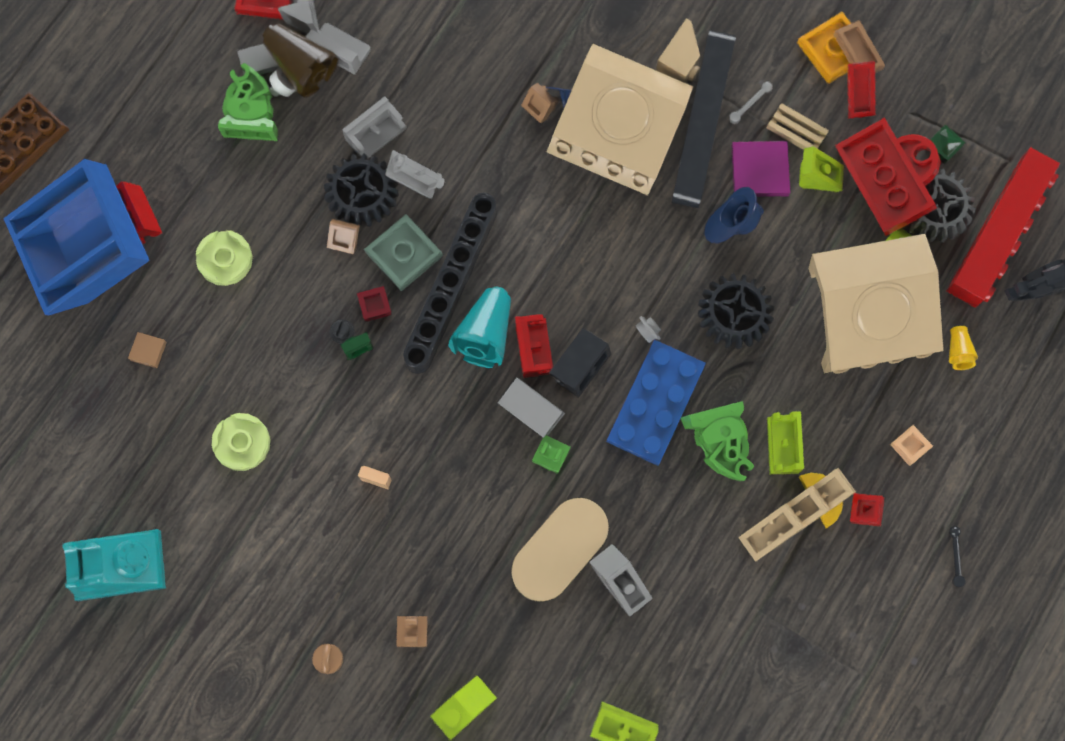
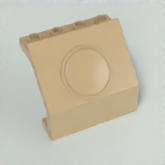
M592 44L556 126L547 153L648 195L683 116L693 86Z
M925 234L812 254L809 272L811 278L816 277L823 305L826 351L821 364L824 373L833 372L840 374L848 371L850 368L861 367L867 369L882 362L894 364L903 361L905 358L915 356L916 358H926L935 352L943 351L938 270Z

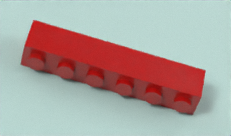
M1031 147L1025 152L946 292L975 308L983 301L988 302L996 290L992 286L996 278L999 280L1002 278L1009 266L1005 263L1008 256L1013 257L1021 245L1018 238L1021 233H1027L1034 219L1030 218L1033 211L1038 212L1046 200V197L1043 196L1046 188L1051 189L1059 175L1055 172L1060 164L1059 162Z

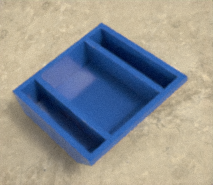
M87 159L82 160L3 218L45 315H52L88 304L150 261L106 164Z

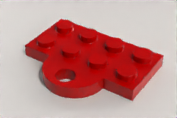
M883 118L835 145L885 236L937 209L925 186L937 175L940 167V156L936 146L928 138L916 134L896 138L886 119ZM922 150L931 152L930 157L924 161L916 159V155Z

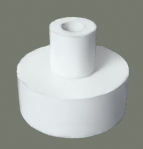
M280 68L270 76L272 86L269 90L272 95L278 96L281 94L289 97L295 91Z

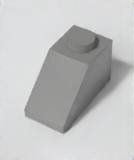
M613 544L589 562L602 583L629 616L653 599L630 561Z

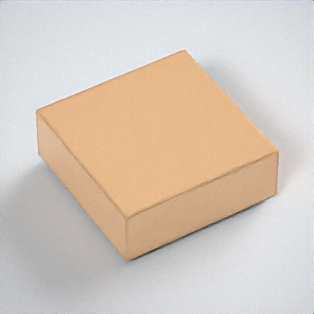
M914 425L890 444L909 466L933 447Z
M361 466L358 474L361 481L385 489H389L392 481L389 474L366 466Z

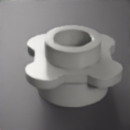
M640 316L641 321L635 326L641 335L649 343L654 339L660 340L661 337L658 335V332L661 329L651 317L646 319Z

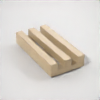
M782 103L767 126L768 130L803 150L812 146L818 149L829 131ZM777 121L792 129V131L797 133L798 135H802L807 139L813 141L814 145L798 137L792 132L786 130L780 125L776 124Z

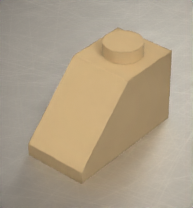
M686 18L658 59L656 71L684 83H687L688 80L693 82L700 71L698 66L700 53L692 22Z

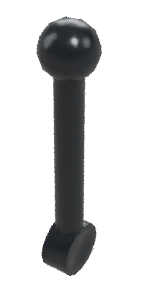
M952 526L949 529L953 539L955 577H953L952 583L955 587H962L965 585V578L961 576L958 539L961 530L957 526Z

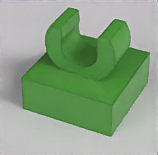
M546 435L542 439L532 462L558 474L569 453L570 446Z

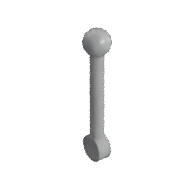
M764 82L762 89L738 112L730 114V122L737 124L740 121L741 115L765 92L772 90V84Z

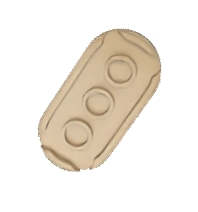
M574 498L562 503L519 551L513 561L512 578L516 588L523 596L530 600L546 601L558 597L602 547L607 538L608 520L602 508L591 500Z

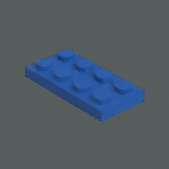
M654 339L606 442L659 466L706 363Z

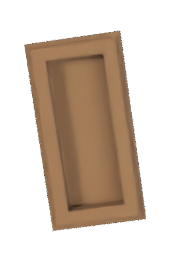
M860 20L835 31L834 37L849 63L875 61V73L883 70L885 64Z

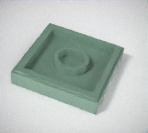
M407 214L364 249L365 253L400 291H403L443 257V253Z

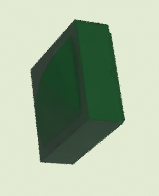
M946 125L930 139L936 146L940 160L944 164L966 143Z
M367 333L350 337L345 343L341 344L348 360L373 350V345Z

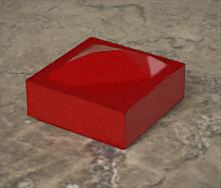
M854 493L850 522L852 524L881 527L885 498L878 495Z

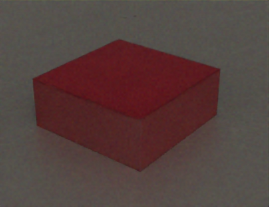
M384 286L357 293L365 322L392 315Z

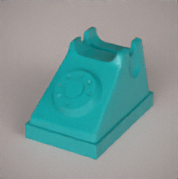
M159 529L67 542L62 546L66 560L67 583L65 586L74 594L75 601L166 588L161 530Z

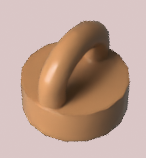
M323 644L313 654V665L320 673L333 674L342 666L343 654L337 646Z

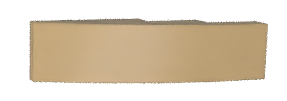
M837 468L738 538L756 562L856 491L840 469Z

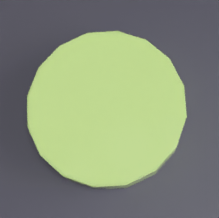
M229 230L216 231L202 239L197 247L196 264L206 280L216 285L227 286L239 282L247 275L252 265L253 255L249 244L241 235Z
M236 413L222 420L217 425L212 434L211 446L216 458L224 466L232 470L246 471L258 466L265 459L270 449V436L267 428L258 418L250 414Z

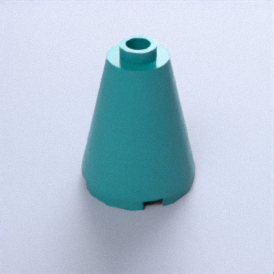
M497 286L487 288L451 335L449 347L455 355L457 351L464 354V361L486 368H493L495 363H498V366L502 364L511 306V297L505 289Z

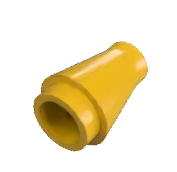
M966 326L953 327L950 329L949 362L952 364L953 369L967 370L975 367L978 356L968 334V328Z

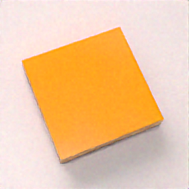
M843 12L803 35L797 41L798 45L828 84L848 72L847 64H849V61L834 37L836 30L851 24Z

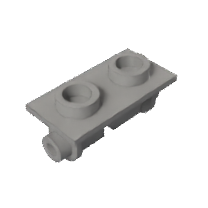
M392 151L385 176L432 199L435 188L440 189L444 185L445 180L442 178V175L409 159L404 154Z

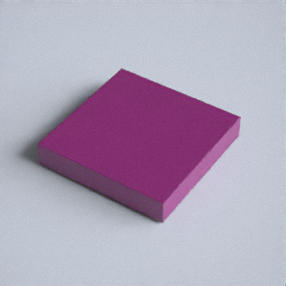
M787 141L732 142L734 192L742 187H750L755 191L757 197L789 196L790 180Z

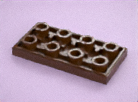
M30 92L0 119V195L69 131L68 127Z

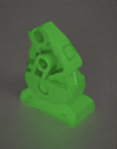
M243 63L241 67L245 71L244 76L237 77L234 70L230 71V76L234 82L227 89L223 103L225 117L220 119L218 129L223 137L278 141V129L274 121H272L273 107L270 105L272 95L268 88L269 86L263 76H260L253 68Z
M743 401L682 417L681 421L684 428L695 430V441L697 446L702 447L705 452V458L703 459L705 463L718 474L720 473L736 481H745L747 477L740 474L739 467L743 465L747 471H750L754 465L747 459L749 453L748 433L745 423L740 417L744 411Z

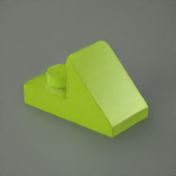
M814 146L804 148L799 186L807 189L842 191L844 165Z

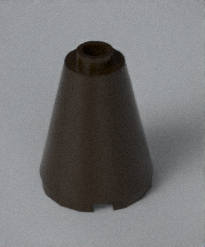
M282 24L270 25L263 33L264 47L297 93L302 97L307 98L320 90L317 84L322 79L328 82L335 72L339 59L333 51Z

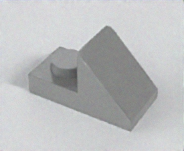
M294 0V4L278 8L284 21L307 34L311 29L320 34L313 0Z

